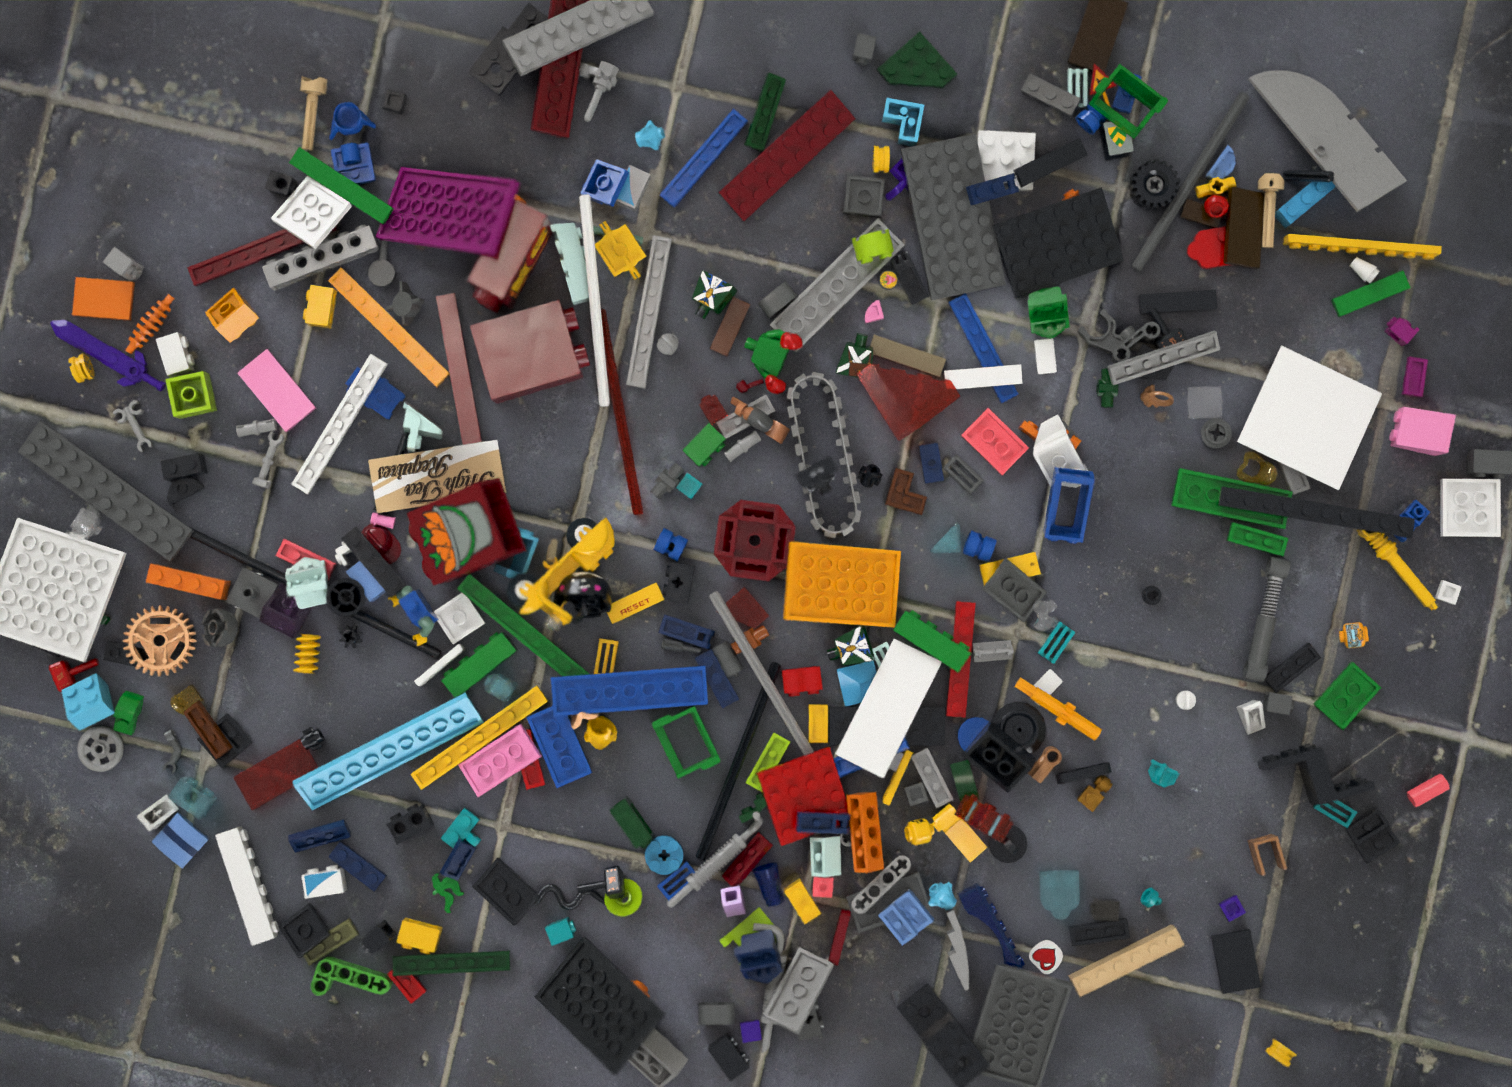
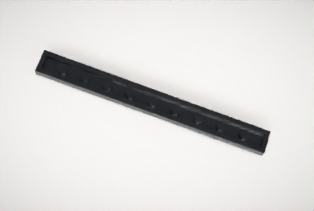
M1224 486L1221 487L1218 506L1405 538H1412L1415 523L1414 518Z

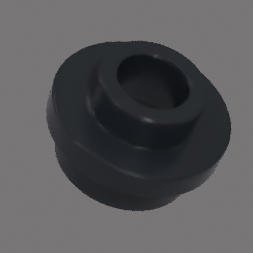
M1148 586L1142 592V599L1148 605H1155L1161 600V591L1155 586ZM1150 592H1153L1155 595L1153 599L1148 597Z

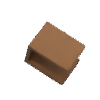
M1269 834L1247 840L1258 874L1264 876L1265 871L1257 845L1270 841L1278 867L1283 870L1287 869L1278 836Z

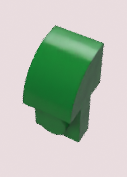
M125 691L122 694L114 712V717L116 718L113 730L131 736L134 734L137 718L142 710L144 696L130 691Z

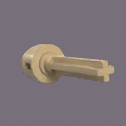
M303 76L301 78L300 91L308 94L302 141L303 150H313L318 96L326 95L327 79L322 77L314 80Z
M1266 173L1258 180V190L1265 192L1262 247L1273 248L1276 192L1284 190L1285 182L1280 174Z

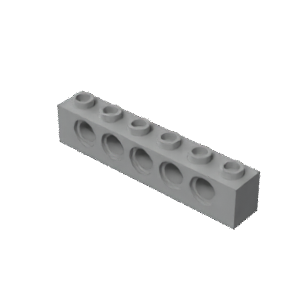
M360 225L353 232H342L337 235V238L332 240L330 238L324 239L316 249L306 246L302 248L301 252L296 254L291 252L284 255L283 259L267 261V265L262 266L269 287L275 291L379 251L380 246L370 225ZM355 239H361V243L359 246H352V243ZM342 245V252L335 254V248ZM320 252H324V253H325L324 259L321 260V261H318V260H317V255H318ZM302 259H307L306 266L300 268L299 262ZM289 266L288 273L283 275L281 273L282 268Z

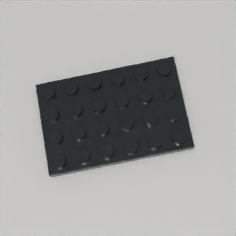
M1102 187L992 225L1015 298L1124 261Z
M582 937L535 995V998L613 1075H617L666 1015L659 1006L586 937Z

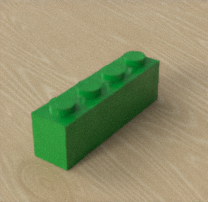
M913 610L911 612L905 611L893 630L956 672H960L972 652L968 651L970 647L961 641L959 644L952 640L954 637L946 631L943 633L936 630L938 626L929 620L925 623L920 619L921 615Z
M504 632L493 634L489 638L490 642L485 646L483 644L479 645L473 650L475 652L474 655L470 658L468 656L464 657L458 662L460 664L459 667L455 670L451 668L443 674L445 678L441 681L454 698L464 694L518 651Z

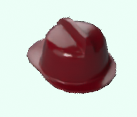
M374 524L367 525L361 533L388 564L397 561L401 554V546L396 537L386 527L379 525L375 527L373 526Z

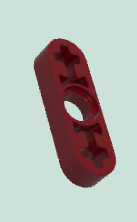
M845 909L840 911L828 961L836 966L839 963L851 911Z

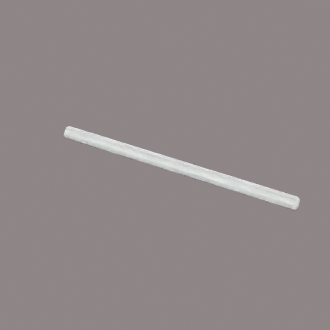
M581 195L579 199L598 399L600 406H609L590 195Z

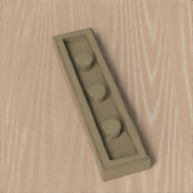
M873 335L870 344L873 347L874 356L938 378L941 376L946 361L942 357L877 335Z

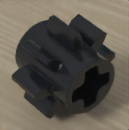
M869 464L867 467L862 466L858 475L860 483L867 488H871L873 485L878 486L883 476L880 473L879 467L874 464Z
M346 625V631H339L342 634L339 642H344L345 648H348L350 644L353 648H357L356 643L363 642L360 639V635L363 632L356 631L357 626H354L351 630L349 625ZM352 634L355 637L354 640L349 641L350 638L347 635Z
M309 727L302 731L304 736L300 737V740L306 750L311 748L312 751L323 747L321 742L325 741L318 728L314 730L313 727Z

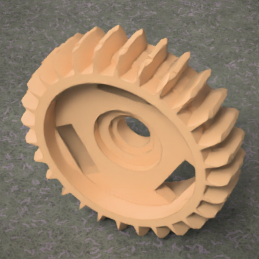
M159 605L158 611L153 606H151V612L143 609V616L136 613L139 619L131 618L134 624L133 626H126L130 629V632H124L128 639L123 640L124 643H128V646L123 649L130 650L126 657H133L130 663L134 664L137 662L136 669L144 667L142 670L144 674L148 669L151 676L157 671L159 677H161L162 671L165 672L166 676H169V670L177 673L175 667L178 666L183 669L181 663L185 662L188 664L189 661L186 657H193L189 651L196 650L195 647L191 646V643L197 642L196 639H191V636L196 635V632H190V629L194 626H187L190 619L182 620L184 614L180 613L177 616V609H174L171 613L169 606L163 611L161 605ZM150 618H170V624H150ZM158 635H162L165 638V643L162 646L154 644V638ZM138 642L142 644L149 656L145 661H143L135 647V644ZM179 642L185 643L180 656L176 660L171 659L170 657Z

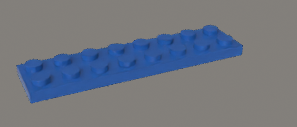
M705 666L551 677L553 716L576 715L580 712L589 714L708 704Z

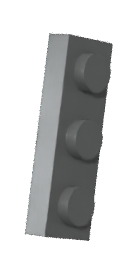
M1031 73L1021 89L1022 93L1070 117L1073 116L1081 101V98Z

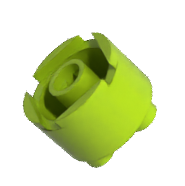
M885 229L884 234L880 230L861 235L858 241H856V237L852 238L857 261H861V264L872 262L873 258L877 256L880 259L891 257V252H894L889 229Z

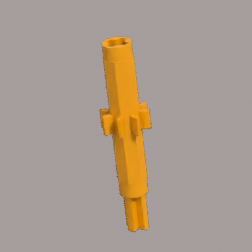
M1021 677L1017 680L1014 687L1056 715L1055 721L1063 726L1068 723L1094 741L1098 738L1102 729L1075 712L1076 706L1070 702L1063 704Z

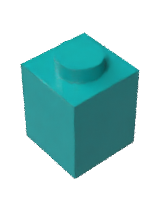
M569 917L550 923L545 927L552 946L575 936L574 932L577 931L574 921H570Z

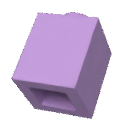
M735 886L721 889L722 904L726 916L732 917L746 914L741 887Z

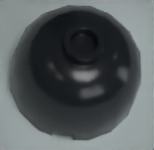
M352 578L337 579L329 586L326 592L328 608L338 616L349 617L355 615L362 609L365 603L364 588L358 581Z

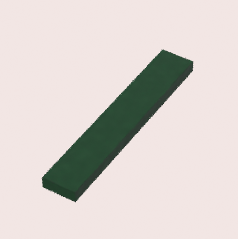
M510 950L392 956L393 976L510 971Z

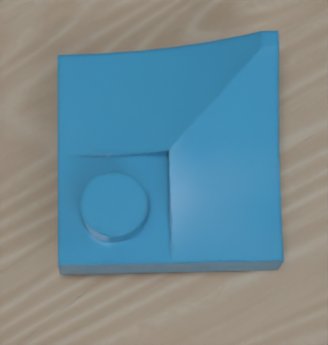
M874 661L836 669L845 707L862 702L876 675Z

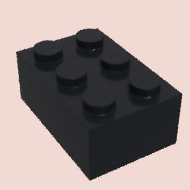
M992 721L969 745L963 755L1007 793L1032 769L1036 760L1033 755Z

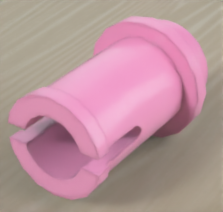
M373 512L370 524H374L373 526L375 527L379 525L393 529L396 517Z

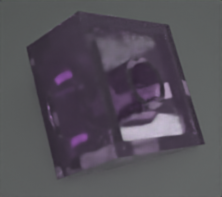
M281 583L263 606L259 622L294 639L303 627L312 607L299 609L294 595L288 597L287 585Z

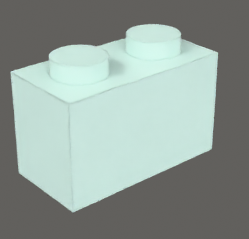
M822 835L810 837L811 876L831 877L841 875L840 836Z

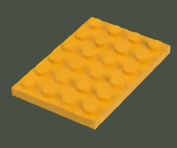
M789 542L783 619L895 628L901 551Z

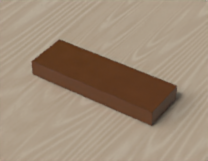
M735 297L732 298L710 350L728 357L751 304Z
M201 701L195 702L183 712L215 759L220 758L233 748Z

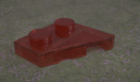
M745 587L725 603L736 621L752 628H756L769 617Z

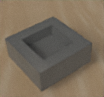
M923 782L904 787L910 806L928 801Z

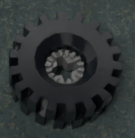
M1155 159L1153 162L1149 160L1145 164H1141L1131 176L1129 188H1131L1130 195L1134 196L1133 201L1140 203L1139 207L1142 208L1144 206L1146 210L1154 209V211L1160 208L1163 209L1177 196V192L1180 189V186H1178L1180 178L1176 177L1178 173L1172 170L1173 166L1171 164L1167 166L1166 161L1159 162V160ZM1150 182H1152V183L1157 182V183H1158V185H1157L1158 190H1156L1155 188H1154V189H1151V188H1150V186H1151V183H1150Z

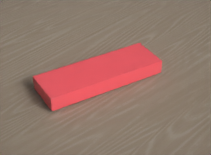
M283 539L276 554L277 557L293 565L304 557L320 561L325 560L328 581L337 564L287 539Z

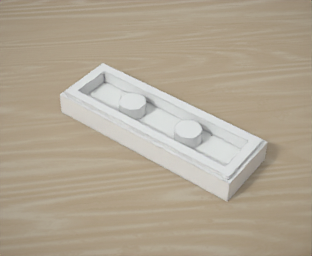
M462 644L456 645L414 682L418 686L426 684L464 652V646Z

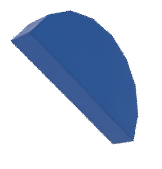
M973 717L961 724L958 729V741L964 751L989 721L984 718Z

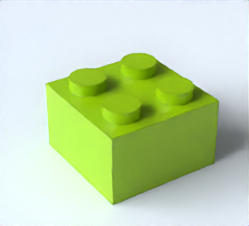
M201 371L166 379L173 417L182 419L217 411L209 373Z

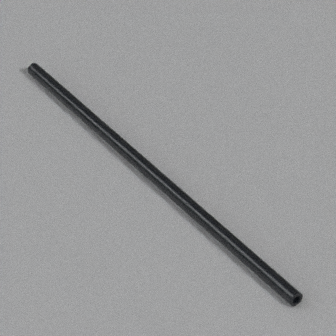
M193 529L194 532L190 538L287 585L285 573ZM358 611L355 615L350 616L436 659L441 654V650L427 643L417 646L416 639L413 640V636L362 611Z

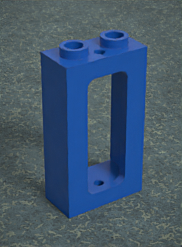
M1054 467L1043 528L1044 538L1050 541L1065 540L1073 544L1077 542L1083 543L1095 480L1093 471ZM1062 482L1081 484L1074 523L1070 527L1055 524Z

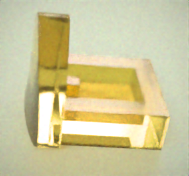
M190 685L177 695H173L170 702L175 711L184 715L183 712L197 701L202 702L203 698L196 688Z

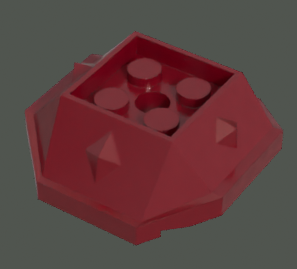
M740 500L719 515L714 555L732 577L770 581L787 568L789 542H794L796 526L780 505ZM753 535L760 538V544L757 546H752L749 543V539Z

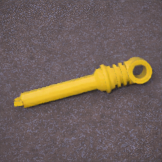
M1357 529L1358 535L1367 542L1370 541L1369 545H1373L1372 549L1376 548V557L1381 558V560H1387L1423 606L1428 607L1431 611L1433 609L1436 610L1438 607L1434 597L1398 555L1397 543L1387 540L1389 537L1384 536L1385 534L1367 533L1364 530Z

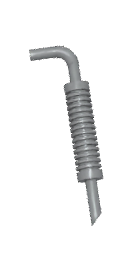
M758 812L753 813L754 822L743 834L738 836L735 833L732 836V840L729 839L726 845L723 844L724 847H720L721 850L718 849L715 855H711L712 858L709 857V861L706 860L703 866L700 865L701 868H697L698 871L695 870L692 876L689 875L686 878L688 884L667 902L668 907H674L693 889L698 892L701 889L700 886H704L703 883L706 884L707 880L710 881L709 878L712 879V875L715 876L718 870L721 871V867L724 868L723 865H727L726 862L729 863V860H733L732 857H736L735 854H739L738 851L741 852V849L744 850L747 847L745 841L756 833L763 823V818Z
M754 923L753 931L772 930L776 936V948L780 954L782 968L785 970L784 966H786L787 956L783 955L785 940L782 930L775 925ZM785 971L780 972L776 978L766 984L767 988H765L766 992L764 994L766 996H764L765 1000L763 1001L762 1009L763 1015L783 979ZM763 1015L761 1016V1022L765 1023L761 1053L770 1047L772 1027L776 1024L764 1018Z

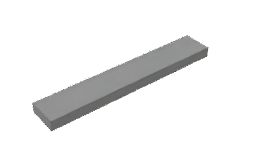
M1208 332L1109 365L1107 368L1111 384L1116 385L1219 351L1220 346L1217 332Z

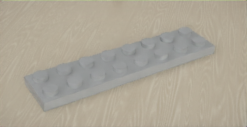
M590 0L508 37L502 41V44L520 76H523L653 16L654 11L647 0Z
M878 218L861 235L880 230L884 234V230L888 228ZM889 230L894 252H891L892 256L880 259L877 256L873 258L872 262L861 264V261H857L853 244H851L769 326L773 330L781 329L785 332L799 335L804 346L905 245Z

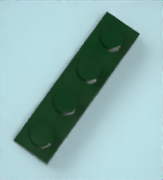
M770 72L767 73L744 146L759 152L764 151L786 82L785 78Z

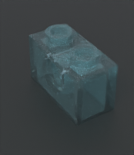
M498 672L487 677L484 683L486 686L484 691L505 702L510 700L519 683Z
M190 776L188 778L183 777L176 784L168 798L196 818L202 819L206 816L217 798L213 796L214 792L206 787L203 789L197 785L199 782ZM192 791L197 794L196 801H193L190 798V794Z

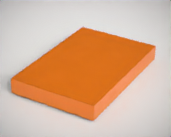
M76 277L72 315L131 321L135 283Z

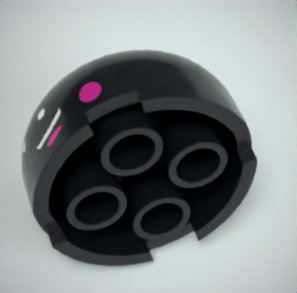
M575 572L566 576L561 581L560 586L554 591L553 603L561 607L566 601L572 602L577 612L582 609V603H584L589 610L588 615L584 618L601 617V613L605 611L610 612L612 591L609 584L602 577L588 572Z

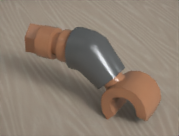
M732 397L730 403L736 406L735 414L740 417L743 416V419L747 420L749 425L764 432L778 443H783L790 431L789 428L778 421L772 420L762 410L752 407L748 408L746 403Z

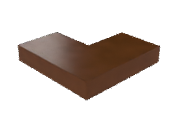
M895 468L885 505L922 515L927 497L909 492L914 473Z

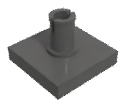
M243 567L226 602L262 619L279 584Z

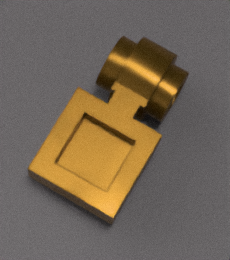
M1099 775L1094 780L1095 788L1088 784L1077 798L1079 802L1092 812L1105 798L1100 792H1108L1113 785L1111 780L1105 775Z

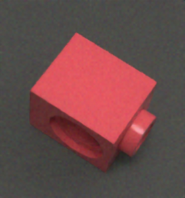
M813 876V897L832 898L833 876Z

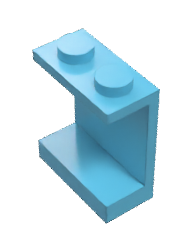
M520 527L518 529L526 551L514 556L510 569L498 564L494 568V572L509 578L527 572L539 540L533 537V532Z

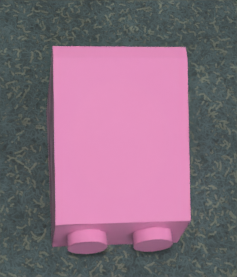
M1408 407L1399 408L1393 418L1395 427L1390 433V446L1433 456L1446 454L1449 450L1456 415Z

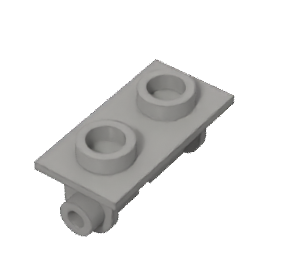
M1011 640L973 643L974 662L1013 659Z

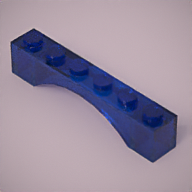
M976 883L957 893L966 912L986 923L997 936L1002 948L1004 964L1023 969L1022 966L1025 963L1020 954L1016 956L1013 950L1016 946L1011 937L1007 939L1004 933L1007 929L1002 920H997L995 914L998 912L993 903H988L986 897L989 895L985 887H980Z

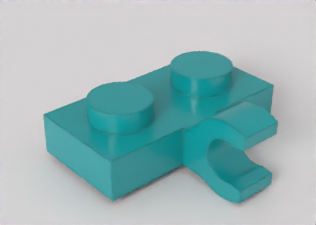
M465 807L440 839L452 848H454L458 839L463 841L466 839L475 847L481 839L471 831L480 819Z

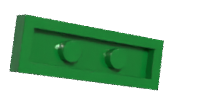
M1232 522L1226 541L1284 557L1289 538Z

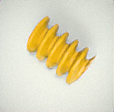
M300 634L302 637L296 638V641L301 644L295 646L300 652L294 654V656L300 658V660L294 661V664L298 665L299 668H295L293 671L315 674L312 671L317 670L318 666L313 663L319 662V659L314 657V655L320 654V651L314 649L320 646V643L315 642V640L320 639L321 636Z

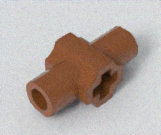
M764 625L755 630L751 628L743 633L752 649L762 644L761 641L769 636ZM736 641L730 644L736 655L742 652Z

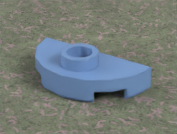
M1229 145L1226 146L1205 176L1210 180L1216 177L1223 179L1233 171L1236 162L1234 151Z

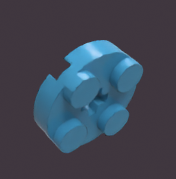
M667 835L654 838L645 851V860L650 870L661 875L671 874L676 871L684 857L681 844L673 837ZM662 850H666V853H670V857H667L666 860H663L662 857H659V854L662 853Z

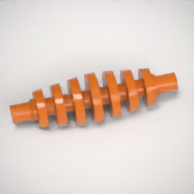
M168 294L164 300H158L156 302L159 305L158 308L154 305L151 307L155 312L153 314L149 311L145 313L150 318L146 319L143 316L140 318L145 325L137 323L136 326L140 331L138 332L134 329L132 333L135 335V338L129 337L130 344L125 349L128 353L132 354L136 348H142L144 345L141 342L147 343L149 341L145 337L146 335L150 337L155 335L150 331L151 329L156 332L160 330L155 323L163 325L164 322L159 318H167L164 312L165 310L171 311L170 304L175 299Z

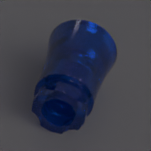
M767 863L754 868L752 873L757 880L766 906L771 907L782 904L784 902V893L780 882L778 863Z

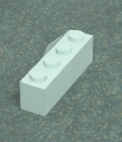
M575 223L550 225L555 235V244L561 256L560 261L566 274L565 278L574 305L589 301L584 246H581L580 239L583 238L580 227L576 228Z

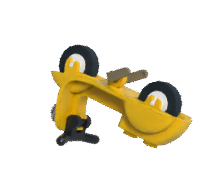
M579 518L573 521L567 528L566 533L567 542L572 549L558 562L556 557L558 541L552 539L547 548L546 560L542 563L546 569L550 570L539 580L528 573L518 574L508 583L507 595L512 604L522 608L519 614H531L541 608L549 614L545 617V624L551 631H559L561 626H565L571 621L574 624L582 622L583 618L589 613L587 608L577 612L574 604L567 601L560 607L553 603L549 596L560 586V583L566 576L574 573L579 567L584 572L589 570L593 572L599 567L600 564L598 562L603 557L607 559L614 552L612 550L615 544L614 531L607 518L603 519L599 524L588 518Z

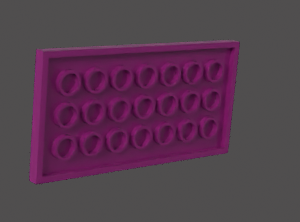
M401 167L388 201V205L394 208L384 225L380 223L376 237L384 241L494 256L520 183L511 179Z

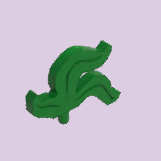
M436 873L432 877L433 887L436 889L432 894L436 895L439 893L441 896H444L446 900L444 910L447 913H451L450 907L454 902V895L445 891V889L451 888L455 895L462 896L464 892L460 891V885L457 880L446 877L441 882L438 878L439 873Z

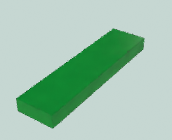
M1400 271L1336 297L1331 301L1338 317H1341L1411 287L1404 271Z

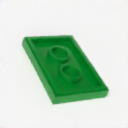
M1350 662L1313 705L1338 728L1344 730L1381 687L1354 662Z

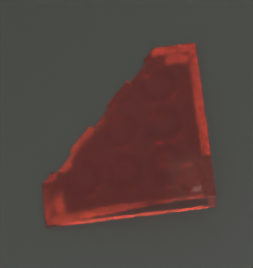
M873 363L856 373L898 441L916 431L961 397L951 380L948 379L940 381L932 379V376L917 373V375L906 373L905 370L891 367L890 370L880 368V365Z

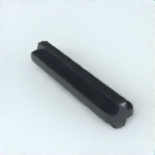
M1287 170L1283 172V179L1285 181L1332 182L1334 180V172Z

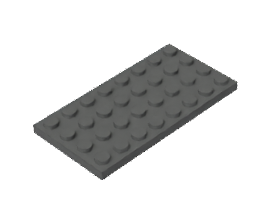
M976 134L901 149L900 152L931 301L1006 285L999 247L992 227L994 222L990 202L986 201L971 206L966 190L967 186L985 181Z

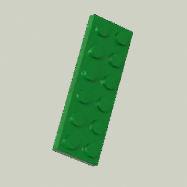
M1181 468L1178 469L1171 506L1279 529L1286 528L1287 517L1218 506L1220 490L1224 486L1292 498L1293 491Z

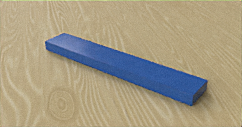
M733 109L661 192L660 197L675 208L748 123V120Z
M966 293L949 301L948 304L981 367L1004 366ZM1014 385L992 386L1000 403L1018 395Z

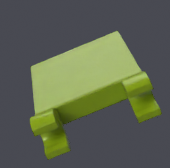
M758 907L719 941L724 947L733 940L738 946H741V937L743 935L760 932L753 931L754 923L774 924Z

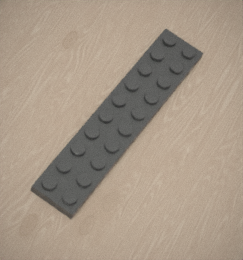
M39 421L18 451L168 561L172 562L194 532L184 522L43 421Z

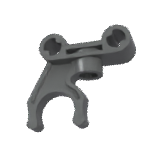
M1105 309L1101 310L1099 314L1106 321L1108 328L1103 336L1093 337L1089 335L1084 326L1078 329V334L1083 337L1086 344L1112 354L1111 360L1113 364L1129 359L1130 349L1140 341L1154 342L1160 334L1159 325L1156 322H1148L1137 331L1132 326H1129L1117 335L1115 334L1116 322ZM1146 330H1154L1155 335L1152 333L1148 335ZM1118 352L1124 354L1123 359L1117 358Z

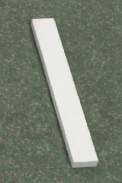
M373 354L369 355L292 482L293 486L306 494H310L387 367V363Z

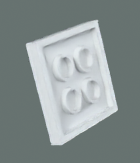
M979 130L977 143L985 181L1014 173L1013 170L1033 161L1035 158L1036 133ZM1017 178L1014 179L1019 191H1033V182L1021 188ZM1003 182L1005 190L1009 189L1007 182Z
M307 176L271 219L316 249L352 206L348 201Z
M1440 479L1441 536L1501 537L1500 479Z

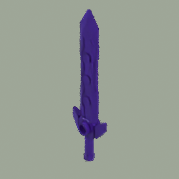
M67 320L51 321L50 324L58 338L126 376L117 381L121 386L136 385V383L143 380L160 392L164 390L166 386L164 382H160L146 373L147 362L143 353L135 350L134 360Z

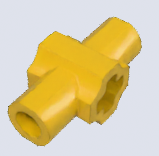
M1219 177L1213 178L1207 184L1195 187L1196 196L1198 199L1212 195L1220 196L1224 191H1228L1229 188L1236 187L1234 177L1222 180ZM1214 184H1215V187H1216V186L1219 187V189H1218L1217 191H1216V189H1213V188H1212V186H1213Z

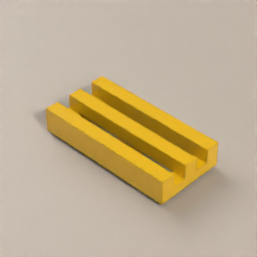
M599 638L594 674H601L598 672L603 643L607 644L602 673H606L611 644H614L609 673H614L619 641Z

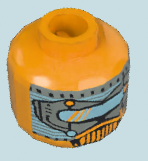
M1361 622L1344 624L1343 631H1339L1340 643L1344 642L1346 648L1364 647L1365 643L1369 641L1367 626H1363Z

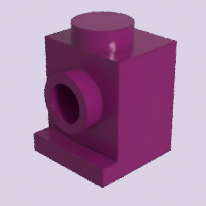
M1394 316L1386 324L1388 328L1384 332L1400 346H1404L1410 342L1420 329L1417 327L1413 329L1409 321Z

